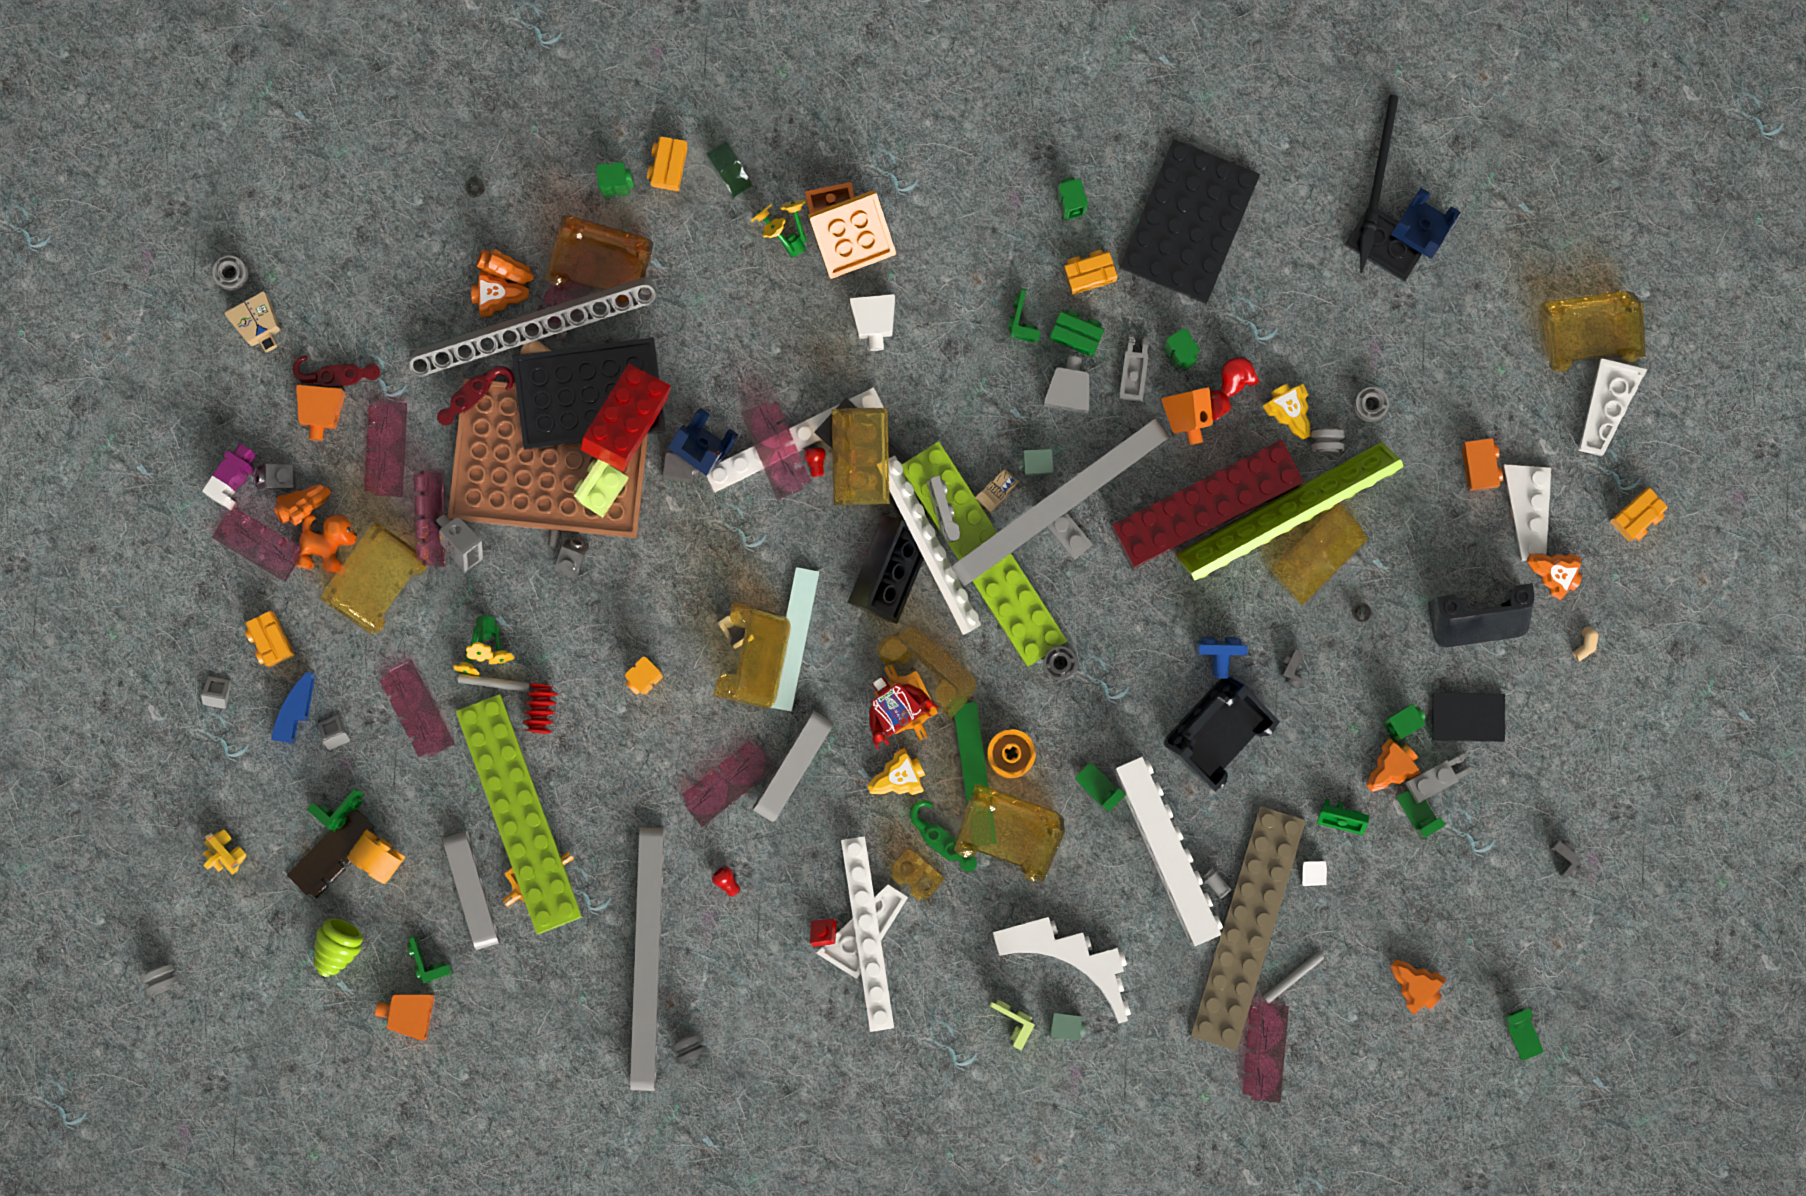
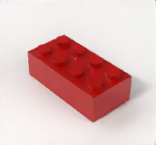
M628 364L583 436L581 450L624 472L668 400L671 385Z

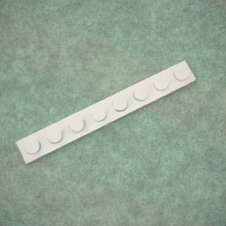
M874 387L849 399L867 417L884 410ZM840 404L720 462L707 475L714 492L781 461V458L783 460L821 441L814 432Z
M896 456L877 464V467L962 634L971 632L981 626L978 614L972 608L966 591L962 588L957 575L951 569L946 551L940 545L935 535V530L930 525L924 508L914 493L913 486L902 473L903 467L901 463L897 460Z
M865 836L841 840L870 1032L894 1028Z

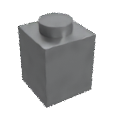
M666 453L663 471L664 479L693 483V477H698L699 470L677 454Z

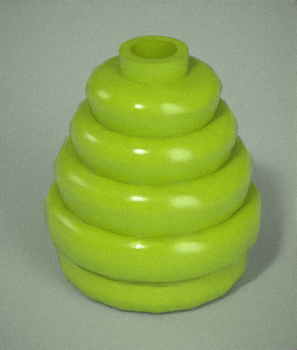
M330 918L317 929L316 940L314 941L315 958L313 959L317 973L325 977L336 975L340 972V969H344L348 963L354 960L355 956L360 953L362 949L361 943L363 942V934L357 927L347 921Z

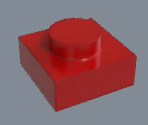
M833 918L811 921L809 943L813 947L835 944L837 922Z

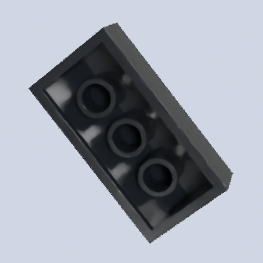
M883 515L847 602L863 611L895 624L900 619L924 560L905 521Z

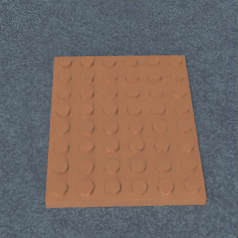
M464 378L463 385H465L470 379ZM493 381L488 393L466 413H459L448 509L449 520L459 517L462 521L637 539L648 434L644 437L624 472L618 470L629 479L602 518L580 504L574 497L576 494L574 489L581 479H586L589 474L587 471L589 465L594 459L598 460L581 450L582 443L524 450L515 383H513L510 390H506L508 383Z

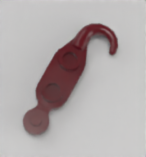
M306 355L296 359L292 368L293 375L300 382L313 383L323 387L349 386L357 384L362 378L374 381L380 376V369L375 364H369L364 368H359L355 364L329 365L321 367L310 374H303L299 366L308 359Z
M496 366L486 373L471 378L451 397L450 407L438 412V422L444 426L450 425L454 420L455 414L469 411L488 393L494 378L499 374H504L508 378L506 390H510L514 383V375L507 367Z

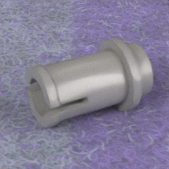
M1212 867L1203 874V883H1208L1221 899L1232 888L1220 877L1218 869L1214 870Z

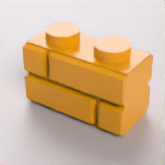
M660 136L658 143H653L651 156L655 157L654 165H649L647 179H651V186L679 191L688 149L686 141Z
M1103 250L1091 252L1088 258L1081 260L1080 256L1067 260L1063 271L1071 295L1117 281L1116 270L1109 251L1103 253Z
M1647 487L1614 516L1610 523L1620 531L1627 541L1630 542L1633 539L1639 541L1649 532L1646 528L1651 523L1656 525L1666 516L1663 512L1668 507L1651 488Z
M268 611L245 623L248 628L245 630V634L250 643H255L258 649L255 651V655L260 664L272 667L295 655L275 612Z
M642 657L635 664L636 667H632L625 674L627 679L625 684L636 695L639 692L646 695L653 688L652 684L656 685L663 678V674L646 657Z

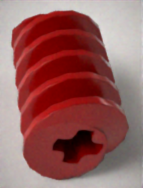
M529 683V687L535 689V691L527 693L533 700L527 701L526 705L532 708V710L524 711V715L530 719L522 722L525 726L529 727L522 731L539 734L552 733V730L548 729L546 725L553 724L554 721L547 718V716L555 714V711L551 710L549 706L556 705L557 702L550 698L557 696L558 692L552 690V686Z

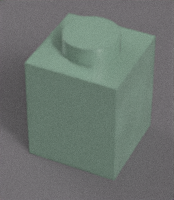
M1052 449L1024 450L1023 457H1019V471H1024V477L1052 476Z
M1053 1012L1050 1037L1080 1041V1036H1085L1086 1021H1082L1083 1016Z

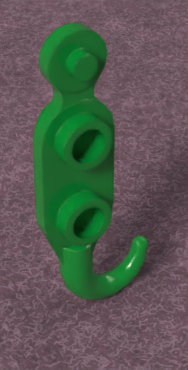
M921 800L913 804L910 809V819L914 826L918 828L924 841L945 859L959 861L964 871L972 872L977 867L976 859L963 853V848L959 841L940 826L923 821L918 816L920 807L928 806L932 808L933 803Z

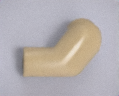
M1590 626L1585 627L1581 632L1584 637L1583 645L1572 652L1579 662L1594 652L1597 647L1599 635L1597 630Z

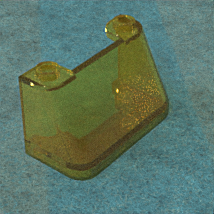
M1617 291L1547 301L1540 304L1548 362L1552 370L1557 372L1567 371L1568 367L1573 365V361L1618 355L1627 362L1637 361L1638 358L1646 357L1643 302L1633 292Z
M375 522L326 587L320 599L373 636L375 632L378 634L386 624L384 621L385 612L409 579L416 574L420 576L426 570L428 558L384 526Z
M732 601L730 611L731 622L737 627L745 628V634L736 675L724 674L720 676L716 681L713 696L730 703L762 709L770 708L777 699L791 631L790 621L783 615Z
M906 627L886 637L876 647L879 660L886 666H889L892 662H901L905 665L913 657L942 682L935 691V697L937 702L943 707L941 712L950 720L976 690L977 683L974 676L915 627Z
M975 785L954 843V851L967 858L976 855L978 851L1020 866L1024 877L1030 881L1039 880L1044 882L1065 834L1064 818L1059 813L983 785Z

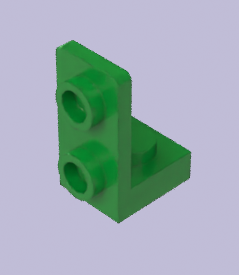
M1022 288L1021 294L1016 293L1013 307L1017 308L1015 317L1010 316L1007 330L1011 331V338L1038 344L1041 331L1036 330V326L1031 324L1018 325L1027 289Z
M1089 763L1075 777V780L1107 813L1126 796L1093 763Z
M355 788L335 812L323 803L321 806L312 803L307 811L327 828L335 831L346 823V817L352 810H356L362 804V798L365 794Z
M1409 790L1397 796V801L1420 839L1426 838L1446 826L1441 817L1436 818L1426 800L1416 804Z
M417 936L409 937L410 943H407V948L410 956H415L417 966H414L418 980L422 979L423 983H428L454 974L452 965H445L444 961L431 965V971H428Z
M1524 1007L1502 1016L1522 1061L1543 1053V1048L1530 1020L1533 1017L1530 1008Z

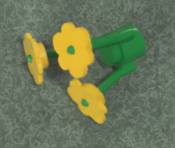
M806 199L788 202L780 207L781 210H788V213L793 212L799 233L797 236L795 233H791L786 237L782 235L783 225L786 222L784 218H776L772 222L767 216L770 214L768 209L772 206V203L764 210H759L758 214L750 220L751 222L756 218L759 222L764 220L767 225L763 228L762 236L764 238L777 236L791 258L806 250L804 243L808 239L803 232L798 211L802 209L801 206L807 203Z
M483 615L476 618V626L473 628L470 646L466 647V661L460 662V665L454 664L453 668L455 671L478 676L479 672L474 669V665L470 664L472 659H477L478 661L488 659L489 664H501L515 659L512 653L502 650L499 636L500 627L495 626L496 620L494 617ZM492 635H494L497 652L494 653L491 651L490 646L483 644V641L491 639Z

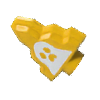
M1285 384L1272 391L1273 399L1262 405L1267 415L1274 416L1279 424L1287 425L1290 431L1302 440L1311 436L1310 422L1306 416L1309 408L1306 401L1308 393L1304 384L1291 389L1288 384Z
M904 747L894 753V758L885 764L884 771L875 775L867 787L870 794H885L894 791L897 794L909 792L911 795L924 791L920 777L925 776L918 758L911 760Z

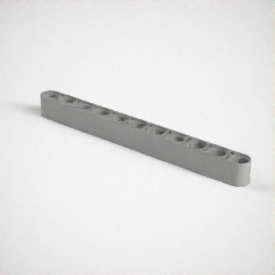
M640 278L417 349L411 356L410 371L416 376H425L648 305L655 299V283L650 278ZM646 287L651 290V293L642 295L639 290ZM623 294L629 299L626 302H620L616 297ZM596 302H603L606 307L604 309H597L594 304ZM574 309H580L583 311L584 314L581 316H574L571 313V311ZM557 316L561 319V322L555 324L550 322L549 318ZM534 323L539 328L532 331L527 328V325ZM511 330L515 332L516 336L509 338L505 336L504 332ZM488 337L491 338L494 341V343L491 345H486L482 342V339ZM461 345H468L472 350L464 352L459 347ZM445 352L449 355V357L447 359H441L440 357H438L437 353ZM423 359L427 364L419 366L415 363V360Z
M1155 418L951 566V569L962 584L966 586L1163 443L1169 436Z
M640 827L630 1073V1090L655 1091L665 844V828Z

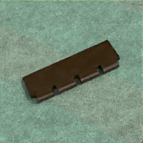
M358 809L352 810L346 817V823L341 828L335 831L331 830L287 874L305 895L311 893L317 899L329 887L323 879L326 877L333 883L346 870L340 862L343 860L348 866L352 864L347 859V856L364 831L368 829L374 833L372 830L375 826Z

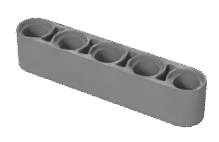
M815 710L810 712L752 808L753 811L771 822L776 820L833 726L831 720Z
M467 831L444 837V847L475 949L480 950L499 944L498 931Z

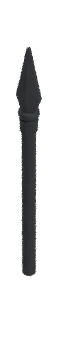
M1397 95L1389 96L1368 212L1365 216L1364 230L1361 234L1360 273L1364 270L1374 242V230L1377 228L1378 205L1399 99Z

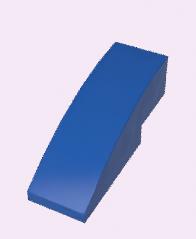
M306 672L288 694L276 719L271 740L295 743L298 720L308 722L315 674Z

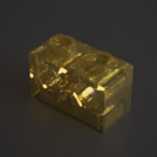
M909 848L890 869L893 872L891 878L901 886L906 883L912 888L909 893L919 901L922 898L927 901L945 879ZM906 861L912 863L914 867L913 873L908 876L903 875L899 869L900 865ZM928 877L931 879L932 887L930 890L922 891L918 887L920 878Z

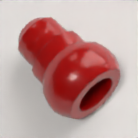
M823 447L806 449L804 451V459L807 461L812 477L823 476L824 474L823 465H825L826 451Z
M723 866L711 876L713 884L720 887L722 891L724 890L728 896L733 897L740 891V887L735 882L736 879L733 877V872L729 867Z

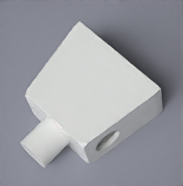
M895 294L850 298L851 310L859 339L869 338L870 351L883 350V337H890L893 333Z

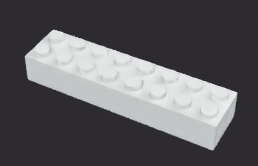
M1140 757L1115 768L1113 772L1121 790L1126 794L1127 804L1190 946H1197L1220 936V929L1223 928L1217 915L1213 916L1210 907L1213 906L1208 893H1203L1200 885L1203 884L1199 872L1193 871L1190 865L1193 859L1188 848L1183 849L1180 841L1183 840V836L1178 826L1173 827L1170 818H1173L1172 811L1169 805H1164L1161 800V796L1164 794L1159 783L1153 782L1151 774L1154 772L1149 760L1144 761L1143 757Z

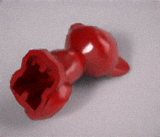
M1245 357L1229 359L1222 366L1220 390L1210 391L1213 420L1219 419L1230 411V397L1242 390L1246 384L1254 386L1259 382L1252 363Z

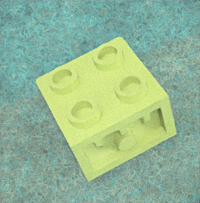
M594 459L587 469L589 474L586 479H581L574 489V492H576L574 497L580 504L603 518L629 478L609 464L599 459Z
M997 999L996 1003L991 1001L990 1007L1022 1023L1021 1028L1015 1027L1010 1037L1013 1040L1012 1046L1022 1051L1035 1026L1031 1022L1032 1017L1021 1011H1018L1017 1014L1009 1011L1011 1006Z

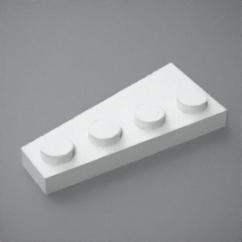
M1603 358L1599 360L1578 451L1599 456L1604 455L1647 369Z
M1504 464L1502 467L1507 483L1506 488L1516 530L1515 535L1520 561H1526L1529 554L1543 553L1546 555L1551 468Z
M887 885L874 897L881 940L908 899L907 896L890 885ZM852 918L836 934L835 944L824 945L817 954L857 979L861 973Z

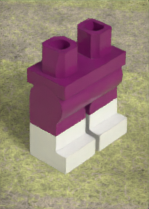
M240 443L233 453L229 451L223 456L225 460L220 463L202 491L229 510H232L236 503L231 499L235 491L246 482L248 474L252 475L255 471L251 464L257 455Z

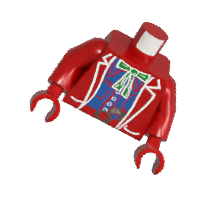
M884 676L872 684L879 694L878 697L871 701L872 706L869 709V726L873 735L872 742L878 750L880 749L878 744L881 741H885L888 746L890 743L887 737L892 736L924 713L931 717L929 709L935 707L938 710L939 706L922 689L909 683L903 685L897 683L890 687Z

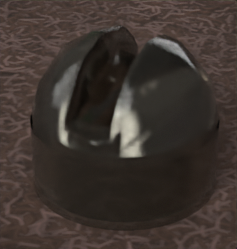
M470 177L468 181L466 180L464 187L470 197L476 198L484 193L485 185L479 178Z
M1358 603L1353 607L1352 615L1356 621L1366 622L1371 618L1372 610L1367 604ZM1361 607H1365L1364 619H1360Z

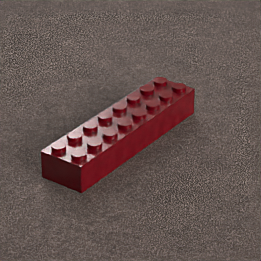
M1280 440L1112 524L1111 529L1133 570L1301 486L1304 481L1283 440Z

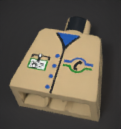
M264 291L224 313L251 346L260 343L265 352H269L278 346L272 335L278 333L281 329L271 300Z

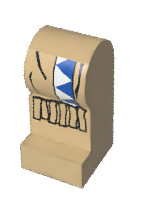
M1004 469L975 498L980 506L991 515L1019 481Z

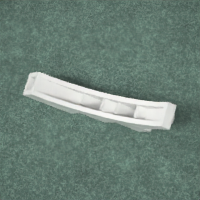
M1049 917L992 932L999 956L1012 953H1039L1053 956L1072 964L1086 974L1100 988L1112 1008L1117 1023L1128 1021L1127 1015L1131 1014L1127 1001H1122L1120 992L1124 991L1120 977L1116 978L1115 976L1117 973L1124 972L1123 966L1127 965L1123 951L1118 952V948L1089 955L1088 951L1092 950L1089 936L1084 937L1083 932L1055 940L1054 935L1058 934L1054 920L1050 921Z

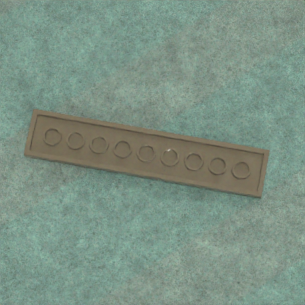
M1259 806L1190 1036L1237 1051L1306 820Z

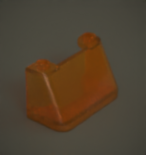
M562 216L545 279L556 286H563V284H567L570 280L605 290L633 280L645 278L652 254L653 241L639 235L577 217ZM623 294L616 297L620 302H626L629 299Z

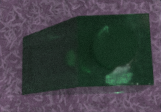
M727 141L706 153L708 161L732 198L753 186Z

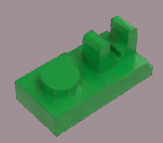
M1325 799L1316 824L1359 835L1364 834L1370 815L1356 810H1343L1342 802L1338 803L1337 808L1331 807L1329 805L1330 799Z

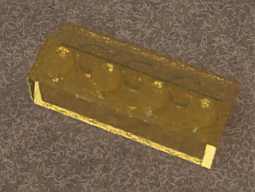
M888 408L832 409L834 505L889 504Z
M1337 503L1268 573L1303 606L1368 540V537L1356 520Z

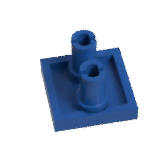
M1204 636L1201 637V641H1195V651L1198 654L1213 656L1212 675L1215 678H1229V657L1232 655H1247V645L1239 637H1225V641H1218L1215 637Z

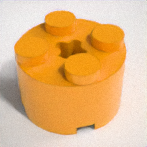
M1016 729L1004 730L995 735L987 749V760L991 769L1004 778H1018L1027 773L1032 767L1036 756L1035 747L1030 737ZM1016 749L1017 759L1012 758L1008 760L1005 750Z
M366 829L349 852L347 859L359 869L368 872V875L386 884L406 856L396 849L392 851L393 845L383 838L376 840L378 836Z

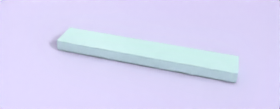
M796 567L768 705L769 708L792 712L819 571Z

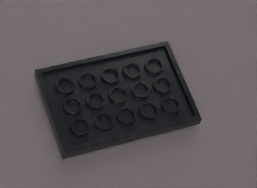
M1173 139L1120 269L1207 304L1260 174Z
M654 337L512 356L524 450L582 443L583 436L628 364L659 379ZM663 408L647 434L666 432Z

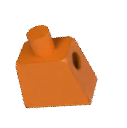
M297 385L299 424L310 427L309 440L323 441L324 428L336 429L345 399V392L338 388Z
M1209 387L1161 398L1173 433L1187 432L1189 445L1202 443L1203 438L1200 428L1211 426L1213 423Z
M392 995L391 1004L377 1003L375 1016L388 1018L387 1029L425 1041L427 1040L435 995Z

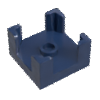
M1420 188L1391 235L1432 259L1461 212L1454 207H1450L1447 213L1443 214L1425 203L1430 193Z
M700 408L696 411L687 427L683 424L678 429L668 449L707 476L728 455L739 435L729 429L722 440L717 438L703 427L709 417V413Z

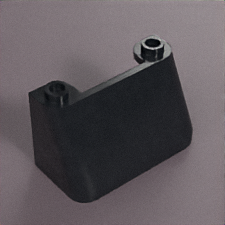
M1533 583L1516 586L1510 591V598L1506 602L1501 603L1499 608L1464 612L1462 601L1454 595L1440 596L1428 602L1435 642L1441 647L1448 648L1518 638L1525 635L1530 626L1534 604Z
M1229 676V678H1221L1168 734L1164 745L1200 780L1216 792L1227 782L1228 773L1225 770L1226 766L1255 735L1259 737L1271 735L1280 721L1244 684Z

